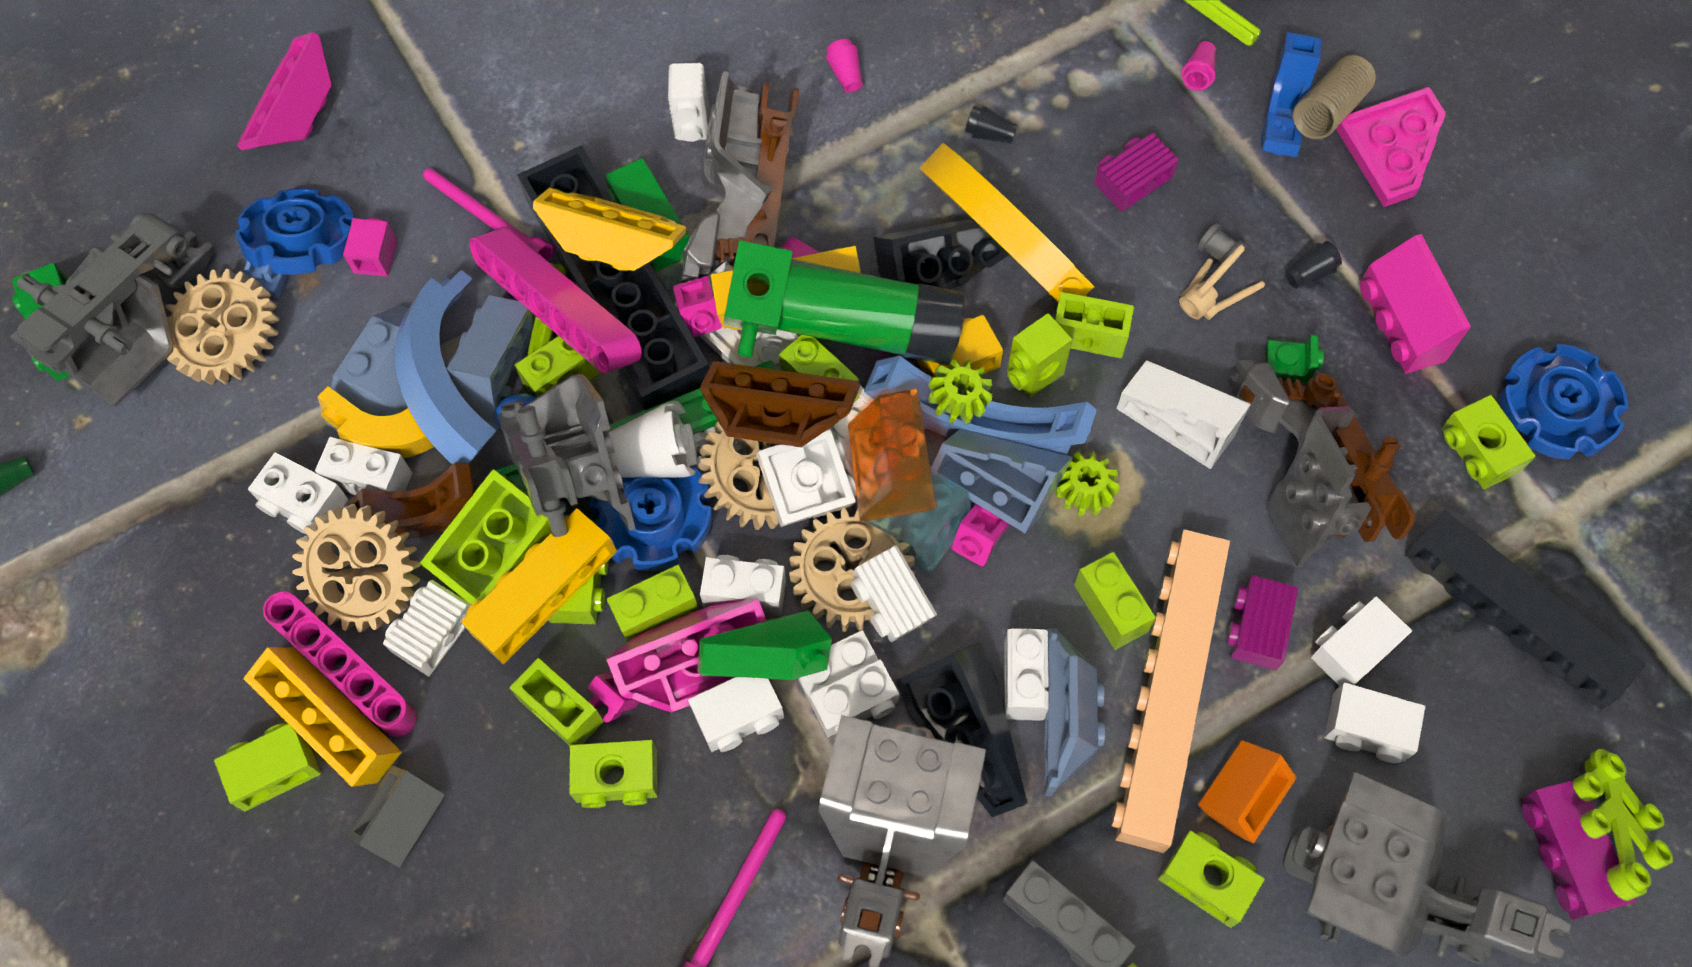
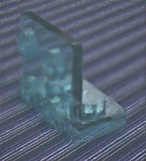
M904 461L864 512L863 518L866 523L913 546L918 566L931 573L952 545L961 521L971 510L969 493L961 487Z

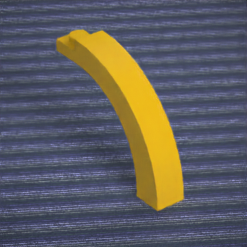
M942 143L920 166L919 169L945 195L986 231L1057 302H1059L1061 292L1086 296L1094 288L1075 265L1033 223L946 144Z

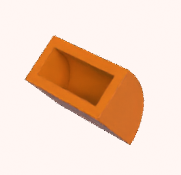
M1242 740L1198 805L1223 828L1254 844L1297 777L1281 754Z

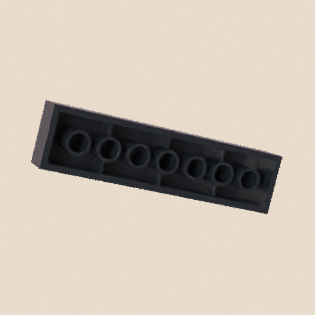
M582 146L517 174L526 201L550 244L553 245L554 251L571 281L636 335L641 346V359L620 369L643 410H648L700 389L710 368L709 363L650 262L635 271H623L601 261L583 260L576 254L564 251L533 209V201L548 188L557 189L563 193H577L614 202Z

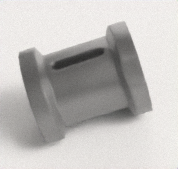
M1216 223L1202 237L1197 249L1200 252L1206 251L1222 264L1238 246L1243 245L1246 247V244L1242 241H1234L1221 231L1222 226Z

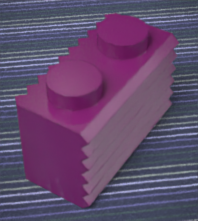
M1151 132L1142 139L1139 137L1131 139L1123 151L1115 157L1110 154L1103 158L1097 166L1094 184L1121 212H1124L1126 208H1130L1131 205L1145 198L1147 194L1161 187L1163 183L1165 184L1168 180H1171L1174 177L1179 159L1177 156H1174L1173 151H1169V148L1163 142H1160L1159 137H1155V134Z
M1251 576L1244 587H1238L1233 608L1239 610L1237 623L1231 622L1226 637V645L1232 646L1230 658L1276 671L1285 661L1298 587L1257 576Z

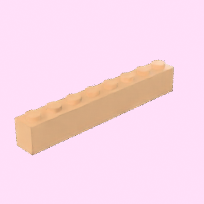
M1183 530L1178 542L1171 541L1166 563L1172 565L1170 577H1163L1159 591V599L1165 600L1163 612H1156V619L1151 630V635L1157 636L1155 650L1148 649L1143 672L1150 673L1147 687H1140L1135 709L1142 711L1139 725H1132L1127 747L1134 749L1131 764L1124 763L1119 783L1120 787L1126 788L1123 803L1116 802L1111 826L1118 828L1116 841L1165 853L1172 844L1228 555L1229 540Z

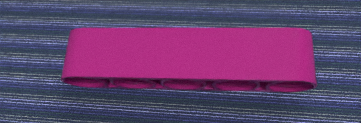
M282 591L273 594L267 599L263 608L266 620L378 727L392 737L405 736L412 731L417 720L413 707L296 596ZM294 608L292 615L286 620L281 621L283 614L287 610ZM320 633L319 639L314 644L307 646L308 639L313 634ZM347 657L345 665L339 670L333 671L336 661ZM374 682L370 693L359 696L360 689L366 683ZM401 707V713L394 721L386 722L389 711L393 708Z

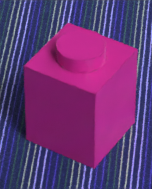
M353 218L343 256L354 274L388 277L397 244V239L388 221L378 218H368L367 220Z

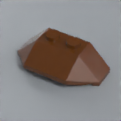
M713 361L700 386V390L727 437L802 448L850 414L860 389V381Z

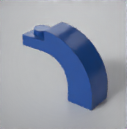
M1287 32L1266 107L1261 141H1263L1262 151L1280 156L1297 157L1301 146L1302 134L1294 125L1293 111L1298 102L1310 91L1320 60L1322 38Z

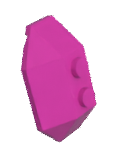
M315 32L293 39L286 56L281 60L237 144V147L241 150L302 141L312 132V122L317 113L326 105V95L331 87L320 37Z
M758 598L713 604L640 633L607 656L606 660L622 697L634 699L668 712H674L689 706L688 699L735 678L700 675L698 672L700 639L766 622V618Z

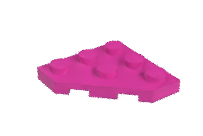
M1430 87L1353 112L1336 128L1383 207L1414 197L1420 188L1424 171L1430 160L1439 129L1446 115L1445 110Z

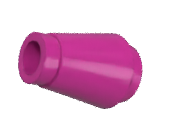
M840 39L831 43L826 49V61L843 87L844 92L852 93L862 88L863 83L857 46L853 45L849 39Z
M1200 42L1182 69L1183 82L1191 90H1205L1215 80L1216 47L1211 42Z

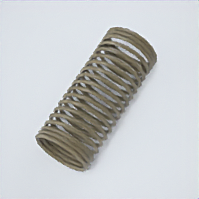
M1357 55L1341 58L1294 107L1293 121L1297 130L1305 137L1311 139H1323L1330 136L1374 87L1376 76L1371 63Z

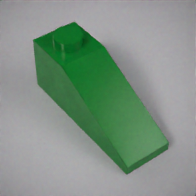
M807 610L701 638L698 672L700 675L794 680L828 669L832 638Z

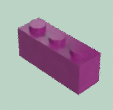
M1573 780L1537 789L1520 798L1523 804L1522 814L1524 820L1534 830L1540 845L1539 855L1541 861L1551 871L1557 885L1556 896L1558 902L1568 912L1571 921L1637 902L1636 898L1629 901L1621 899L1611 888L1607 878V871L1619 865V859L1608 834L1594 839L1582 828L1580 823L1581 815L1596 809L1593 800L1586 802L1577 795L1573 787Z

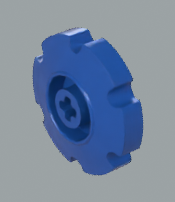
M309 188L278 191V195L275 197H261L255 200L242 211L238 217L240 229L236 230V237L242 255L255 267L269 265L272 268V272L277 274L310 273L316 271V267L320 264L332 265L344 257L343 253L354 216L349 205L336 195L321 196L320 190Z
M1557 344L1550 353L1545 352L1541 347H1537L1523 354L1506 373L1504 381L1509 385L1499 394L1500 408L1516 430L1527 435V445L1531 449L1558 459L1569 460L1577 451H1581L1585 456L1589 457L1603 450L1619 435L1624 427V422L1619 417L1628 409L1627 394L1621 380L1613 370L1604 371L1599 367V357L1584 349L1564 344Z
M690 466V468L696 471L695 475L688 477H621L623 482V489L621 491L629 502L635 530L629 531L610 501L590 498L589 506L592 514L599 516L593 523L611 538L617 550L611 557L614 561L621 563L626 558H632L636 570L661 571L680 564L679 554L682 551L690 550L696 553L700 549L710 532L713 513L710 506L703 505L711 499V497H704L709 488L707 484L699 483L698 480L702 474L694 466ZM654 508V513L649 514V509Z

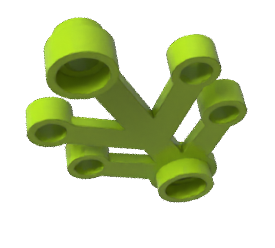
M1598 749L1591 753L1590 759L1585 761L1586 773L1573 780V787L1577 795L1586 802L1602 796L1604 792L1606 800L1596 809L1581 815L1580 823L1584 831L1594 839L1610 833L1611 829L1613 830L1620 864L1608 869L1607 878L1613 891L1621 899L1629 901L1645 894L1647 887L1651 885L1648 871L1643 865L1636 862L1631 838L1641 850L1645 861L1653 869L1658 870L1672 864L1673 856L1664 842L1661 840L1652 842L1645 833H1650L1664 826V818L1661 812L1653 804L1643 805L1626 783V767L1623 761L1614 753ZM1624 803L1627 805V807H1628V808L1631 810V812L1634 814V817H1633L1632 814L1629 812V810L1626 808V806L1624 805Z

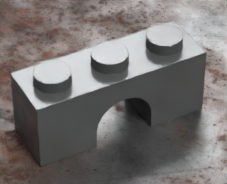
M1033 860L1002 900L1033 928L1039 927L1058 940L1070 953L1069 958L1079 967H1121L1136 947Z

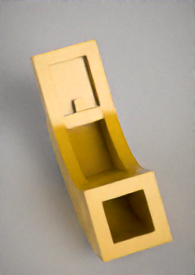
M329 386L318 396L322 410L320 414L330 425L338 428L337 432L340 440L400 454L402 458L421 454L434 447L416 423L409 408L390 416H375L361 411Z

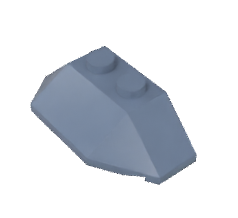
M403 305L373 315L333 375L331 389L361 411L371 415L390 416L408 408L398 383L395 368L396 336L400 323L409 309ZM325 420V423L327 424V426H330V427H332V428H334V429H336V430L338 429V428H335V427H333L332 425H330V424Z
M1048 628L1047 691L1049 692V709L1044 719V796L1052 797L1094 757L1098 746L1104 745L1105 725L1104 722L1098 721V707H1103L1104 683L1097 682V669L1057 629Z

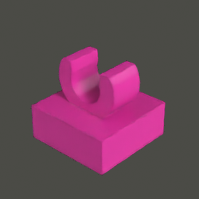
M611 672L596 675L588 687L595 694L589 700V703L594 708L600 707L603 703L608 706V713L603 718L606 723L616 720L622 712L634 709L639 704L637 700L628 699L620 695Z

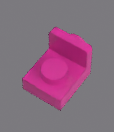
M708 276L673 286L680 315L693 337L722 328Z
M975 504L961 521L951 549L983 567L988 562L994 546L1007 531L1010 524Z

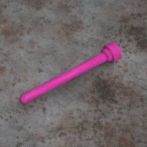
M428 168L423 172V178L492 229L508 228L546 261L549 262L551 260L554 248L541 237L526 236L434 169Z
M774 809L769 815L690 963L685 961L682 967H707L786 820V814L782 809Z

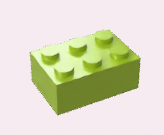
M493 469L420 564L472 605L476 601L484 599L495 588L496 582L504 573L513 571L524 560L525 554L533 545L542 543L551 534L552 531L548 517L543 515L536 516L531 506L528 492L509 477Z

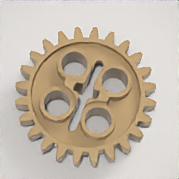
M226 269L222 276L216 270H211L209 280L198 274L197 285L193 286L186 281L184 284L187 292L184 295L178 292L174 293L175 298L178 300L177 304H166L165 306L172 312L171 317H166L173 342V347L167 360L177 366L176 370L197 382L203 380L213 385L217 379L223 384H228L229 374L241 380V369L246 368L254 372L255 368L252 361L257 359L264 362L266 359L261 353L262 349L274 348L267 339L279 333L270 326L280 321L279 317L272 312L277 308V305L269 299L271 296L270 292L263 288L253 277L249 278L241 271L236 275L230 269Z
M717 422L714 426L716 432L709 431L705 437L709 444H704L699 450V453L706 458L699 461L697 468L707 471V473L703 474L698 481L700 484H710L711 486L704 494V497H717L718 501L713 509L716 511L725 506L728 509L725 518L727 521L735 514L739 515L740 527H744L752 519L755 530H759L765 520L770 529H774L779 521L763 475L760 477V465L759 467L753 465L758 460L756 456L758 451L770 448V445L777 446L780 444L762 442V448L759 449L758 441L727 437L719 422ZM739 442L745 445L748 449V455H741L736 452L733 443ZM733 479H742L748 486V492L737 490L733 485ZM758 484L762 500H758L756 498V490L758 488Z
M355 504L344 507L343 510L340 507L333 508L328 511V514L324 513L315 517L316 523L305 526L304 531L308 536H304L296 541L304 550L292 556V558L301 562L302 566L292 572L295 575L303 576L304 582L300 583L296 588L297 590L308 589L310 594L306 597L304 603L309 604L315 601L318 604L315 610L316 616L327 612L329 613L328 625H332L341 619L342 630L346 631L355 625L357 631L362 632L370 626L373 630H376L383 626L384 622L387 624L398 618L397 614L408 609L405 601L411 600L415 593L409 587L420 582V578L411 574V571L421 565L420 562L409 559V555L414 553L417 548L413 546L405 547L403 543L410 534L406 532L397 535L395 532L399 521L395 520L385 524L384 511L372 516L370 506H364L357 511ZM369 541L375 545L377 556L370 551ZM332 543L338 547L340 556L333 552ZM349 564L352 567L351 569H344L338 572H327L325 568L341 569ZM376 564H386L388 566V569L372 567L364 572L360 569ZM373 580L379 583L382 593L376 591L373 586ZM337 582L343 586L344 594L338 590Z
M842 508L841 518L836 519L829 512L827 513L826 524L823 525L817 519L813 520L814 533L805 529L801 531L802 539L805 543L795 542L793 545L794 552L799 556H792L789 559L790 566L796 569L789 572L790 582L798 583L793 587L794 596H804L801 600V608L804 610L814 606L812 615L816 620L825 614L827 616L828 628L836 620H840L842 631L846 632L850 622H855L857 629L862 631L865 620L869 619L873 625L871 616L874 613L867 600L862 603L858 598L846 601L839 597L841 591L852 589L850 583L854 580L852 577L854 570L852 569L896 545L910 568L914 566L915 557L906 555L910 551V542L899 543L903 532L901 529L889 532L891 528V520L889 518L878 524L877 512L875 511L868 519L863 518L862 508L857 509L855 517H849L846 508ZM858 538L864 541L865 545L859 549H852L846 543L848 540ZM836 544L841 550V554L831 548L830 545ZM822 560H828L835 567L823 572L818 570L815 565ZM845 560H846V563L852 568V569H850V570H848V571H846V572H845Z

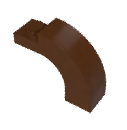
M455 462L435 481L426 486L395 492L361 489L345 504V507L355 504L358 511L360 508L368 505L371 507L372 516L384 511V523L389 524L395 520L399 521L395 530L397 535L408 532L410 535L407 539H412L446 530L475 493V484L471 479L469 464Z

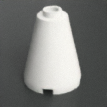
M678 401L667 402L609 432L614 446V453L608 455L612 466H617L621 477H688L695 475L696 471L690 468V466L697 465V452L690 423L682 424L679 414L686 412Z

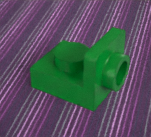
M1310 334L1305 344L1268 340L1265 346V363L1270 364L1277 378H1282V381H1286L1288 378L1291 379V382H1295L1297 379L1300 380V383H1308L1315 371H1320L1322 368L1324 350L1318 348V335Z

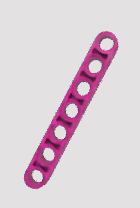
M500 228L471 238L470 251L476 264L601 373H610L641 359L640 343L630 329L508 228Z

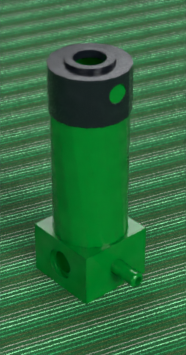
M739 240L724 315V325L742 329L738 348L739 356L749 358L753 356L757 332L776 335L777 330L901 354L906 358L930 361L946 366L951 362L963 325V292L922 283L912 284L791 259L793 251ZM754 282H760L766 286L768 292L762 296H755L749 292L747 287Z

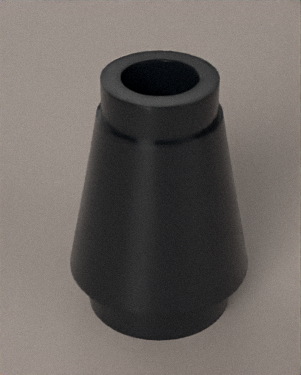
M973 105L964 132L972 134L971 138L1011 144L1018 124L1011 122L984 105L981 108Z
M1325 241L1322 244L1317 242L1289 269L1285 270L1286 279L1292 287L1297 289L1300 286L1336 273L1337 267L1342 265V258L1331 242Z

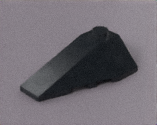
M973 219L908 229L874 237L878 271L881 277L912 284L922 283L949 290L957 286H963L981 270L990 268L1009 256Z
M980 642L895 680L911 717L919 727L925 726L930 730L936 740L953 744L957 742L986 749L976 798L991 817L998 816L1028 803L998 682Z

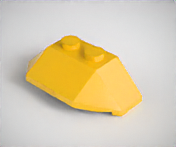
M548 188L533 201V209L564 251L576 254L583 260H597L611 264L618 270L635 271L673 248L686 233V226L677 224L666 217L582 194L563 193L560 190Z

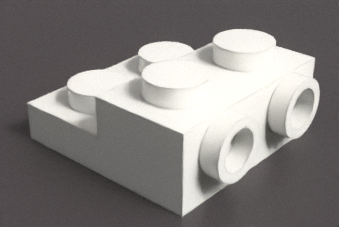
M831 429L826 430L802 448L777 445L756 453L781 527L811 517L816 518L829 512L842 510V508H848L856 502L854 498L857 495L855 482L850 474L846 475L842 460H844L843 447L838 438H833Z
M863 630L831 645L827 670L797 678L827 738L837 733L841 715L860 720L873 716L874 719H879L891 713L896 708L895 704L899 703V692L881 659L878 660Z

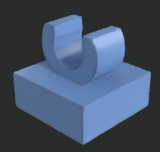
M248 261L244 268V273L249 278L253 277L263 288L270 292L271 296L269 298L280 299L289 274L273 273L269 265L255 267Z

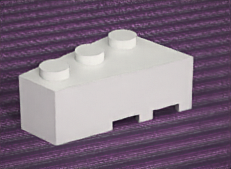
M1146 360L1123 390L1117 409L1211 469L1236 435L1251 404Z

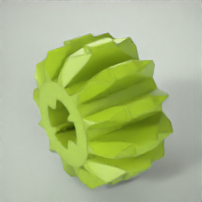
M955 358L951 360L948 368L942 365L939 366L935 372L936 377L931 378L928 384L929 389L933 391L928 397L929 403L939 404L936 409L937 416L943 415L945 412L949 413L950 424L954 423L958 416L961 417L965 424L971 422L973 415L981 417L986 411L985 405H989L993 397L988 392L992 386V380L982 378L985 372L984 367L977 368L975 371L971 369L970 359L965 361L963 367L959 365ZM958 388L963 390V395L957 393Z
M1094 451L1089 454L1088 459H1084L1079 452L1074 454L1055 492L1056 498L1066 499L1064 503L1065 510L1071 509L1073 506L1078 507L1079 517L1085 514L1086 509H1089L1096 517L1101 512V506L1107 509L1110 508L1114 502L1112 496L1118 495L1120 489L1119 484L1115 482L1118 478L1117 469H1107L1110 463L1108 458L1100 462L1096 461Z

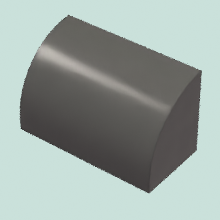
M392 765L345 838L400 868L445 794L408 771Z

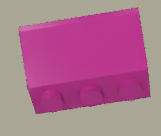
M1422 234L1413 236L1370 264L1360 281L1361 294L1366 301H1369L1375 313L1376 324L1385 333L1391 344L1392 356L1397 362H1400L1405 374L1446 362L1471 328Z

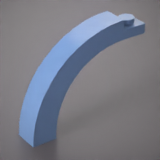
M460 270L451 280L445 276L439 283L432 277L403 317L395 343L397 379L409 411L432 445L451 464L455 462L469 464L496 432L461 396L447 372L441 354L439 332L442 317L459 300L473 280L463 270Z
M901 356L876 361L864 390L865 394L894 413L949 438L959 429L1063 455L1068 454L1070 445L1086 442L1097 409L1088 402L1048 408H1032L991 401L989 405H985L986 411L981 417L973 415L971 422L965 424L961 417L958 416L956 421L950 424V414L945 412L943 415L937 416L936 409L939 404L929 403L928 397L933 391L929 389L928 384L932 377L913 366ZM958 390L957 393L963 395L962 391Z

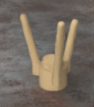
M1243 245L1238 246L1207 281L1201 283L1213 264L1211 258L1206 260L1190 285L1180 294L1179 303L1187 315L1197 320L1203 316L1210 320L1219 311L1265 287V282L1260 281L1215 304L1218 293L1213 285L1244 252L1245 247Z

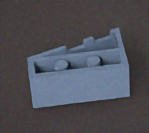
M489 295L482 308L476 310L473 324L468 332L462 334L457 352L454 357H450L447 360L445 367L455 387L468 405L490 426L498 430L499 427L494 422L493 414L501 399L510 397L512 388L506 385L512 368L516 369L515 364L524 358L532 335L533 321L531 311L519 301Z
M959 429L942 443L928 474L1013 527L1026 533L1043 515L1073 457Z

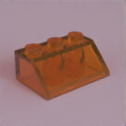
M918 389L879 395L848 423L860 522L937 509Z

